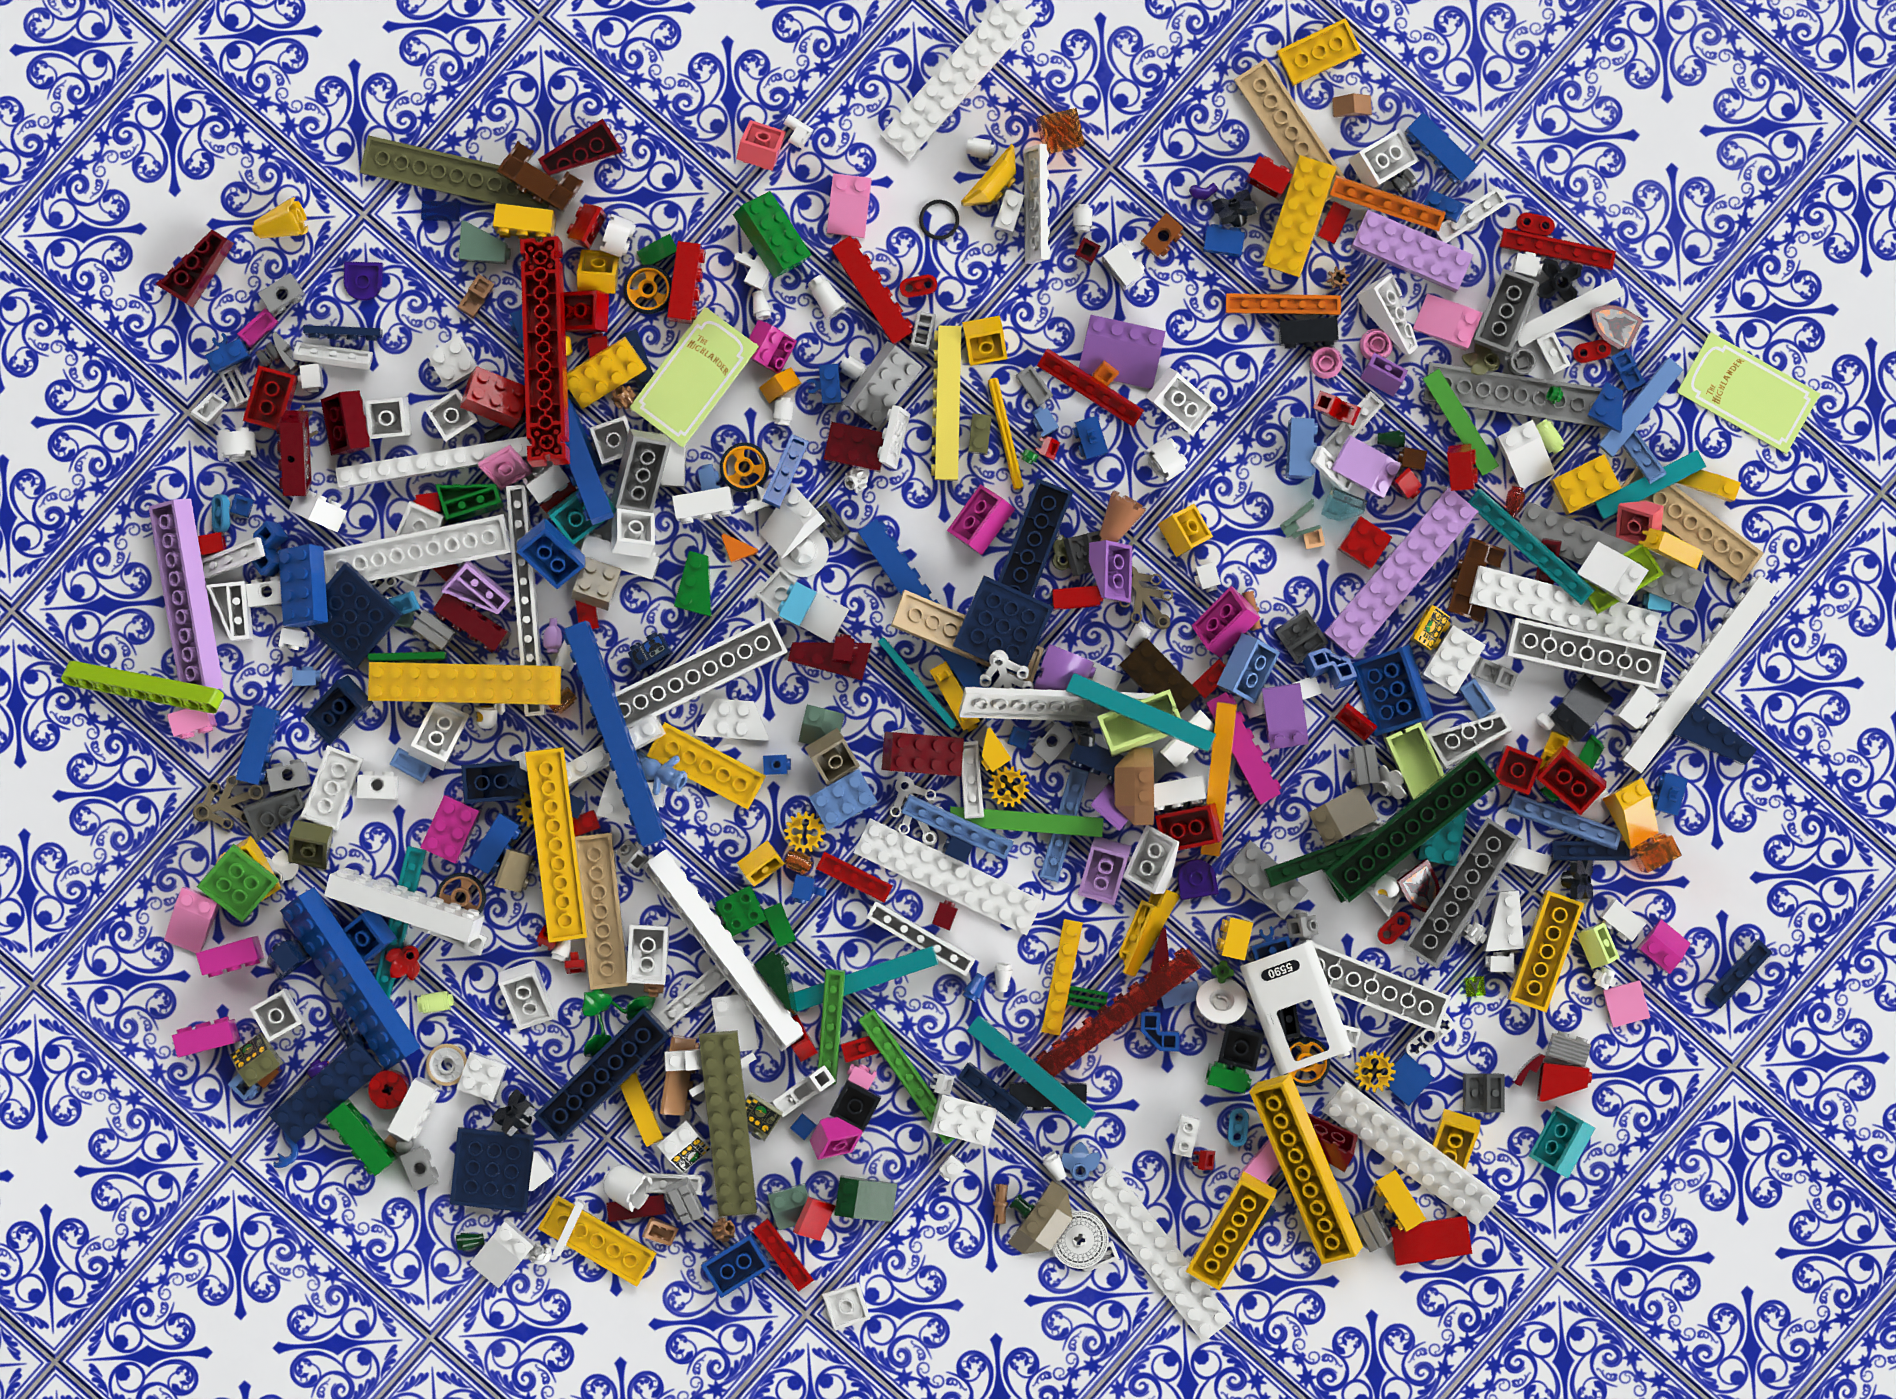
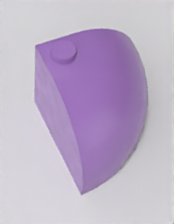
M1049 644L1040 669L1042 674L1037 677L1034 689L1066 690L1074 673L1087 679H1093L1096 668L1093 667L1094 662Z

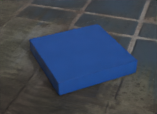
M1404 1052L1394 1063L1395 1066L1391 1068V1070L1396 1071V1074H1391L1394 1081H1388L1390 1085L1388 1089L1407 1106H1410L1434 1077Z

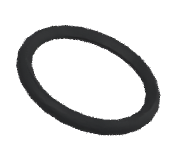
M933 200L922 208L919 224L922 231L928 237L943 240L956 232L959 226V214L955 206L950 202ZM934 204H945L955 214V226L946 235H933L924 227V213Z

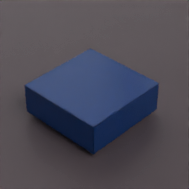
M235 494L230 512L249 518L254 499Z
M1013 725L1007 744L1025 750L1031 732Z
M802 1113L790 1129L805 1140L817 1125Z

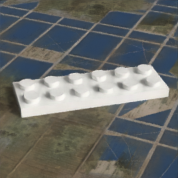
M1038 144L1024 149L1025 264H1035L1048 260L1050 254V247L1048 246L1050 229L1048 227L1049 208L1047 205L1049 189L1047 188L1049 177L1047 169L1049 157L1047 144Z

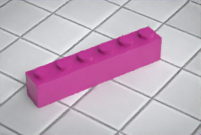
M1225 692L1205 703L1214 721L1217 702L1236 704L1232 694L1228 695ZM1236 711L1232 755L1258 804L1261 805L1280 795L1279 790L1282 788L1277 779L1273 780L1270 774L1273 771L1269 763H1264L1261 758L1264 754L1260 746H1255L1252 739L1255 737L1250 728H1245L1243 714L1241 711Z

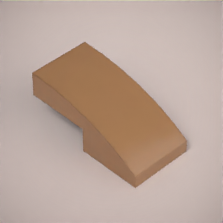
M478 274L468 288V292L457 306V309L474 319L495 284Z

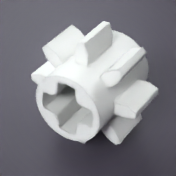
M856 467L845 473L847 477L844 482L849 490L854 489L855 493L867 487L868 476L863 470L858 471Z
M1474 922L1473 925L1468 923L1463 930L1467 933L1464 938L1474 945H1477L1478 942L1484 943L1488 937L1484 934L1487 929L1477 922Z
M1603 966L1601 970L1596 969L1592 976L1596 979L1594 984L1608 990L1609 986L1614 987L1618 980L1614 978V971Z

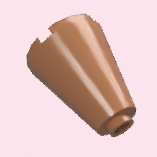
M1113 491L1099 533L1100 541L1118 542L1145 513L1146 508H1142L1143 505L1126 495L1121 497L1119 496L1120 492Z

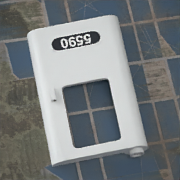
M1312 940L1239 966L1280 1075L1337 1055L1339 1058L1350 1055L1349 1051L1352 1050ZM1306 1000H1312L1328 1041L1329 1050L1295 1061L1278 1019L1277 1011Z

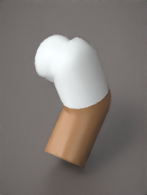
M391 1135L384 1140L396 1153H407L413 1147L412 1140L398 1142Z

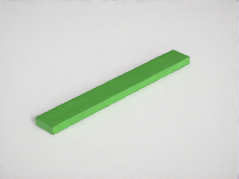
M950 806V813L965 819L964 807ZM984 809V818L965 819L987 829L1102 837L1104 818L992 809Z
M874 1009L870 1010L858 1019L859 1023L931 1124L937 1104L936 1097ZM938 1134L945 1145L956 1139Z

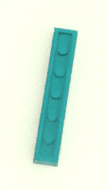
M1696 450L1664 466L1666 475L1649 484L1647 479L1643 477L1594 503L1602 519H1605L1618 512V505L1620 503L1639 502L1705 468L1706 465L1699 451Z
M882 637L878 643L951 730L957 726L955 721L889 642Z

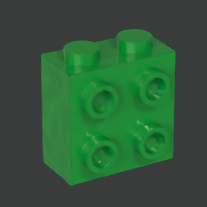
M751 885L715 902L717 906L714 909L718 917H723L725 923L722 925L725 930L731 933L732 937L767 920Z
M1214 1061V1064L1209 1063L1205 1083L1245 1094V1091L1250 1089L1252 1079L1245 1072L1246 1069L1235 1066L1231 1069L1227 1068L1226 1064Z

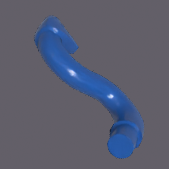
M285 1132L284 1138L291 1148V1154L288 1157H284L278 1153L279 1161L273 1163L275 1168L286 1167L292 1164L298 1157L299 1149L297 1143H294Z

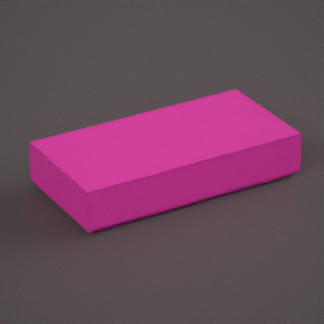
M264 308L237 334L252 348L279 322Z

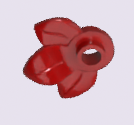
M407 945L402 949L393 948L385 955V959L392 962L390 967L391 978H400L406 974L413 981L420 972V965L417 961L419 959V951L415 946ZM412 952L413 957L407 958L406 954Z

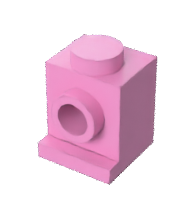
M851 1064L846 1074L850 1075L849 1081L869 1090L877 1071L874 1070L873 1073H870V1068L860 1064L857 1066Z

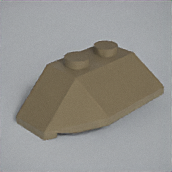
M1052 1180L1008 1243L1023 1254L1050 1251L1073 1219L1068 1191Z

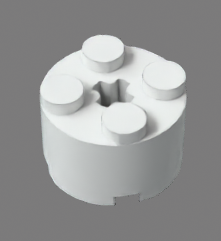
M611 214L610 219L613 221L609 220L602 240V244L605 246H600L599 250L621 258L622 255L626 256L630 245V243H627L628 237H633L636 225H633L631 220Z
M242 427L232 432L228 429L218 431L216 441L219 461L229 458V462H241L251 460V456L257 457L255 433L249 431V428Z
M1163 438L1144 451L1145 455L1149 454L1150 458L1147 459L1149 465L1158 477L1163 476L1165 478L1162 480L1165 483L1186 469L1185 465L1188 463L1185 456L1179 454L1176 450L1177 445L1172 438L1168 440Z

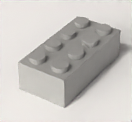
M1503 268L1475 335L1474 343L1510 357L1539 288V282Z
M887 341L842 403L869 425L878 429L887 417L889 409H892V406L898 402L923 367L896 345Z
M629 429L611 498L615 508L653 513L671 445L667 435Z
M1248 840L1224 869L1284 920L1309 890L1296 879L1270 888L1264 869L1278 863L1251 840Z

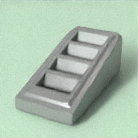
M917 311L909 348L910 351L928 354L936 319L935 314ZM920 319H923V320L931 321V323L928 324V323H924V322H919V320H920ZM918 327L927 328L929 331L918 329ZM916 334L926 336L927 339L916 337Z

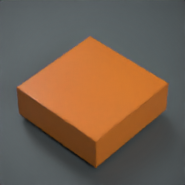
M1104 360L1092 373V377L1108 386L1117 377L1119 371Z

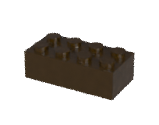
M1147 638L1118 665L1144 693H1154L1156 695L1170 689L1179 714L1200 694Z

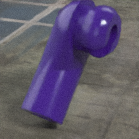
M1212 183L1207 188L1192 185L1189 192L1195 199L1206 200L1219 189L1215 183Z

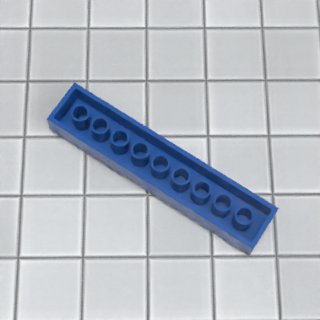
M315 887L299 895L280 910L283 918L288 922L295 936L300 940L305 951L310 955L315 966L325 978L326 983L331 987L337 999L347 1011L348 1016L353 1020L358 1031L363 1035L385 1070L392 1068L421 1048Z

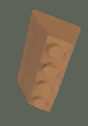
M673 1035L669 1051L699 1049V1043H696L697 1038ZM696 1070L666 1071L660 1114L684 1116L686 1111L689 1112L691 1100H688V1093L694 1084V1081H690L691 1073L695 1074Z

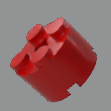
M393 1069L384 1070L376 1074L369 1082V1097L377 1107L393 1109L401 1105L410 1088V1084L403 1073ZM387 1084L389 1087H393L391 1094L385 1091Z

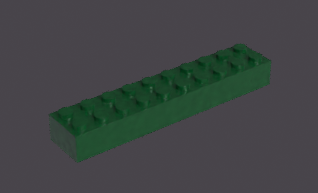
M1472 751L1324 870L1323 873L1343 898L1350 903L1497 785L1500 780L1477 751Z

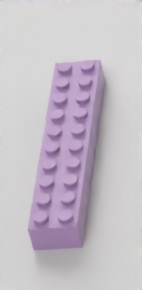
M1450 487L1446 488L1323 634L1350 658H1354L1475 517L1478 511L1455 491H1451Z
M176 499L149 506L178 681L221 689L223 688L192 501L191 499Z

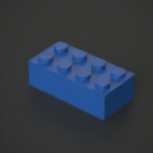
M306 544L278 550L283 626L300 628L327 623L328 613L323 546Z

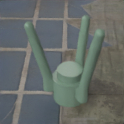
M1311 499L1292 517L1280 525L1287 538L1292 536L1295 539L1300 535L1321 528L1318 525L1297 531L1300 527L1296 521L1314 507V504H1312L1314 499Z

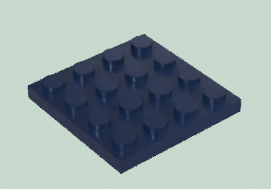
M346 562L326 584L328 622L307 627L355 670L401 618L403 613L355 568Z
M983 575L952 646L989 662L990 655L994 651L1002 650L1008 655L1010 661L1020 666L1028 667L1054 607ZM1006 668L1007 671L1017 675V672Z
M458 1127L450 1204L527 1212L535 1135L515 1133L512 1137H509L502 1131Z

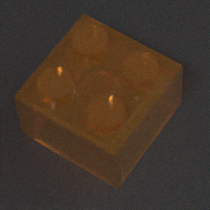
M1077 108L1036 118L1041 143L1047 144L1049 154L1085 146Z
M1659 833L1651 837V842L1644 841L1635 846V850L1631 851L1640 871L1645 873L1682 856L1673 836L1666 835L1665 833Z

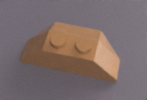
M1133 748L1114 767L1115 807L1133 825H1153V748Z

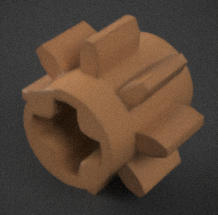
M1336 266L1334 273L1328 272L1331 279H1328L1326 282L1332 283V290L1335 287H1339L1341 291L1343 284L1349 285L1346 279L1351 275H1346L1344 272L1345 267L1342 270H1338ZM1337 274L1339 277H1343L1340 283L1338 280H1334Z
M629 385L626 388L619 386L613 391V398L611 400L618 409L621 407L628 409L633 404L636 394Z
M644 984V992L649 993V997H658V993L664 992V985Z
M724 1217L713 1223L711 1232L714 1238H716L715 1240L721 1239L722 1243L729 1241L730 1238L735 1237V1226L731 1220L726 1221Z

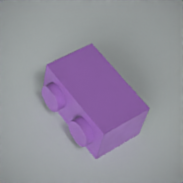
M1374 352L1365 366L1360 379L1394 397L1403 383L1408 370Z

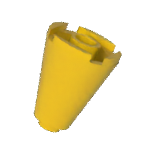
M294 197L289 198L256 219L254 225H252L254 235L264 239L306 234L308 232V225L305 226L304 221L307 220L301 203L294 201Z

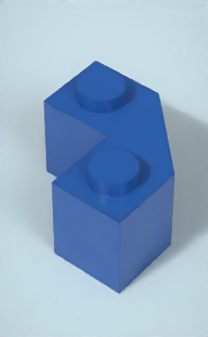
M265 521L253 533V538H261L265 556L251 562L260 575L274 577L280 571L277 549L289 537L279 523Z
M1327 648L1310 652L1303 660L1310 679L1327 673L1334 690L1352 685L1357 678L1351 660L1344 656L1340 657Z
M1140 1011V1031L1159 1051L1179 1052V1031L1160 1030V1011Z

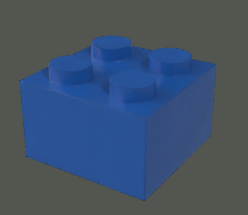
M368 910L343 929L364 962L374 958L397 938L380 914Z

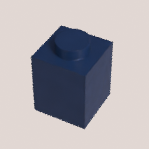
M954 836L951 839L947 838L943 849L946 850L944 854L966 863L973 848V845Z

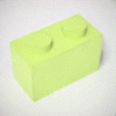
M1605 922L1588 927L1577 933L1591 969L1610 964L1620 958Z

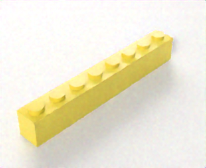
M938 326V330H935L934 342H938V350L934 349V361H938V368L934 369L933 380H937V388H933V399H937V407H933V418H936V426H932V437H936V445H932V457H935V464L931 465V476H935V480L958 481L961 326Z

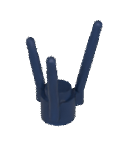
M332 1012L329 1013L345 1040L347 1047L356 1040L363 1047H366L364 1043L366 1041L362 1034L360 1036L359 1033H353L348 1019L344 1020L350 1035L347 1037L337 1018Z

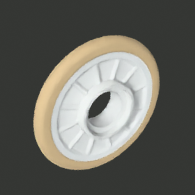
M453 1044L438 1045L427 1056V1073L439 1085H455L461 1078L467 1057L459 1047ZM448 1059L452 1062L450 1070L442 1068L443 1060Z

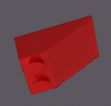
M585 203L583 207L580 206L575 215L577 219L574 224H570L567 234H569L568 239L590 250L607 216L601 207Z
M597 290L564 292L565 332H608L609 294Z

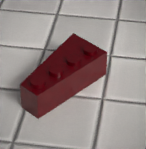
M601 119L538 158V161L546 174L552 176L623 153V150L605 121Z
M211 230L156 285L194 308L234 243L216 231Z
M443 593L433 608L437 612L435 614L436 617L444 622L446 619L452 622L451 626L459 632L464 630L468 633V638L476 643L479 640L484 644L483 647L491 653L494 651L499 652L511 635L509 631L450 594Z
M792 642L788 662L863 681L872 643H854L858 645L857 654L852 656L851 664L832 662L835 643Z
M1307 1113L1327 1162L1345 1173L1354 1156L1358 1135Z

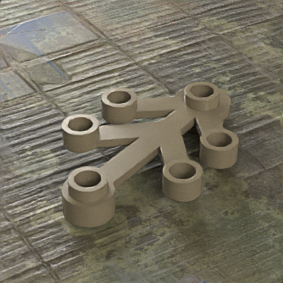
M1132 566V587L1136 591L1133 613L1130 616L1131 621L1139 623L1142 620L1141 608L1142 602H1144L1155 617L1156 627L1160 630L1167 629L1170 626V618L1159 611L1149 596L1169 601L1173 597V592L1169 589L1163 591L1142 587L1138 581L1159 585L1162 577L1159 574L1148 575L1138 573L1137 569ZM1154 576L1159 577L1160 580L1158 583H1154L1152 581V578ZM1164 592H1170L1171 597L1169 599H1166L1164 597ZM1119 601L1120 606L1123 608H1127L1131 604L1128 603V605L1124 606L1122 605L1121 601ZM1134 614H1138L1140 616V619L1138 621L1133 620L1132 617ZM1161 618L1166 619V625H1161L1159 620Z
M230 775L226 779L227 784L218 803L211 805L215 793L221 790L218 782H211L203 803H199L194 807L193 816L199 822L211 820L222 825L224 829H231L234 826V821L231 818L224 819L214 814V812L222 810L239 818L241 822L248 823V821L242 818L245 813L232 806L249 799H262L265 794L264 788L260 785H252L248 792L229 798L233 788L239 783V780H236L235 784L231 785L229 782L230 778L233 777L236 780V776ZM213 784H216L218 787L216 791L211 789ZM255 789L260 790L259 796L254 795ZM201 809L206 810L205 816L200 814ZM226 820L231 822L230 827L225 826Z

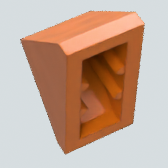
M724 533L721 536L731 563L755 555L759 551Z

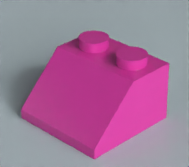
M1660 919L1636 949L1665 973L1670 974L1683 959L1691 943Z
M827 1117L819 1121L809 1141L817 1160L852 1153L863 1133L861 1129L838 1117Z

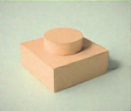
M1322 527L1313 532L1303 534L1306 549L1325 546Z

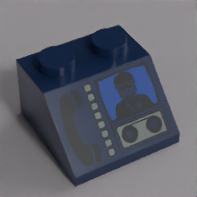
M654 632L646 637L648 641L643 644L638 642L630 647L631 651L628 652V655L638 672L642 673L673 654L662 633L657 634Z

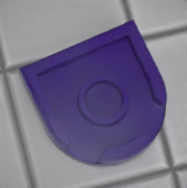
M344 261V287L347 293L359 301H368L375 298L381 291L383 284V263Z
M1192 859L1180 867L1177 875L1180 900L1219 894L1216 874L1209 863L1201 859Z

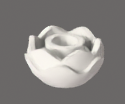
M547 1244L535 1246L533 1251L529 1252V1260L537 1265L547 1263L552 1255L551 1247H548Z

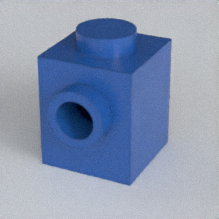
M787 755L763 756L764 775L788 774V770H791V758L787 759Z

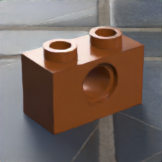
M1166 212L1141 240L1140 244L1156 258L1160 255L1164 257L1171 249L1168 246L1172 241L1176 243L1183 236L1181 231L1184 227ZM1165 232L1169 239L1167 241H1160L1158 234Z

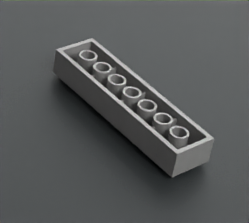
M1487 817L1404 948L1438 969L1522 839Z

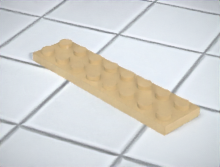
M1264 59L1235 78L1234 82L1293 171L1295 170L1299 155L1337 167L1326 199L1327 202L1335 197L1330 195L1336 175L1343 178L1345 176L1267 59Z
M1637 466L1623 483L1621 489L1644 477ZM1673 484L1640 500L1664 506L1662 526L1682 541L1703 551L1702 556L1739 584L1743 582L1764 554Z
M907 590L902 592L891 623L892 627L987 667L991 665L987 661L952 646L965 618L964 614ZM1037 645L1027 667L1029 675L1023 680L1033 683L1044 648ZM1007 671L1008 673H1010V674H1012V675L1018 677L1016 674H1013V673Z
M612 833L575 837L587 938L584 939L590 990L629 986V983H626L627 963Z

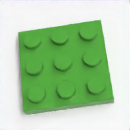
M233 843L201 880L197 888L243 923L279 879Z

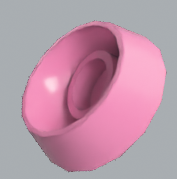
M1371 329L1363 334L1360 340V350L1362 355L1370 360L1374 352L1387 358L1393 350V342L1382 329Z
M1321 346L1313 351L1309 364L1312 372L1317 377L1327 379L1336 376L1341 371L1343 359L1336 348Z

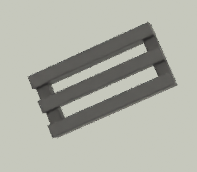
M828 501L816 509L818 512L821 511L837 532L838 536L835 537L824 522L821 524L835 543L850 532ZM827 507L845 531L841 532L823 508Z

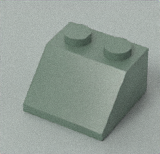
M806 1183L768 1193L772 1213L779 1230L796 1225L809 1197Z

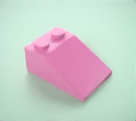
M833 173L827 234L865 238L871 178Z
M1427 294L1413 330L1466 351L1470 346L1483 313Z
M182 887L175 903L164 941L194 953L201 952L220 905L203 893L188 887Z

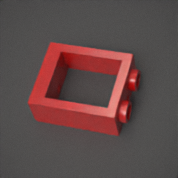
M1098 586L1052 589L1051 591L1053 610L1100 606V602H1103Z

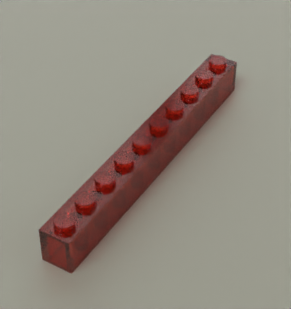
M1190 947L1186 949L1180 948L1174 953L1176 957L1170 961L1168 958L1158 965L1160 968L1157 971L1153 972L1151 970L1143 976L1145 980L1141 983L1136 981L1128 987L1129 992L1125 995L1122 993L1118 994L1112 999L1114 1003L1110 1006L1106 1004L1097 1010L1099 1014L1094 1018L1090 1015L1083 1020L1082 1027L1079 1029L1074 1027L1066 1033L1068 1037L1063 1041L1059 1038L1051 1044L1053 1047L1051 1050L1040 1052L1036 1056L1037 1060L1035 1062L1050 1075L1056 1076L1203 966Z

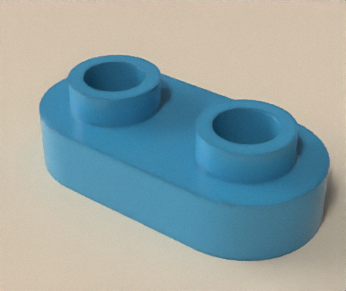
M216 494L212 499V527L215 532L225 533L230 527V501L224 494Z
M1235 1108L1229 1115L1227 1138L1230 1144L1235 1147H1240L1247 1141L1249 1115L1243 1108ZM1241 1114L1242 1120L1237 1121L1235 1116ZM1235 1133L1241 1135L1239 1140L1233 1138Z

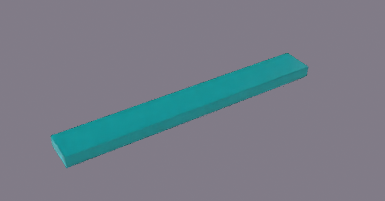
M1478 489L1470 498L1468 503L1478 511V514L1580 605L1595 591L1482 489Z
M1076 673L1073 674L1066 689L1068 693L1205 752H1209L1216 737V734Z
M407 846L398 885L407 887L410 892L414 893L418 889L426 850ZM393 918L389 919L388 926L397 938L381 951L375 979L389 1000L391 999L395 978L390 977L392 962L386 960L385 955L393 948H403L409 925Z
M933 946L845 975L844 996L938 965L939 962ZM824 982L794 992L797 1012L823 1003Z
M980 1015L977 1016L967 1029L972 1036L1083 1129L1086 1128L1097 1114Z

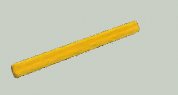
M991 378L988 380L1013 488L1014 490L1021 489L1024 485L998 378Z

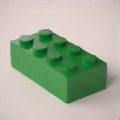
M771 191L743 204L733 214L774 279L803 264L812 255Z
M349 1099L341 1103L326 1116L328 1126L333 1131L337 1130L340 1134L339 1139L344 1145L348 1144L352 1148L351 1153L357 1160H362L365 1164L363 1167L368 1174L378 1175L398 1158Z

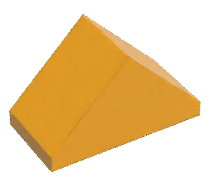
M790 367L774 375L760 386L759 389L770 404L802 383Z

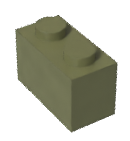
M972 414L968 453L988 454L992 415Z

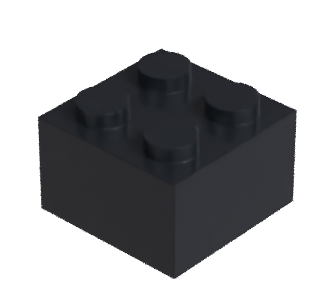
M1235 1023L1227 1024L1218 1062L1256 1071L1265 1035L1264 1031Z
M847 1079L829 1115L834 1118L838 1117L864 1132L881 1100V1096Z

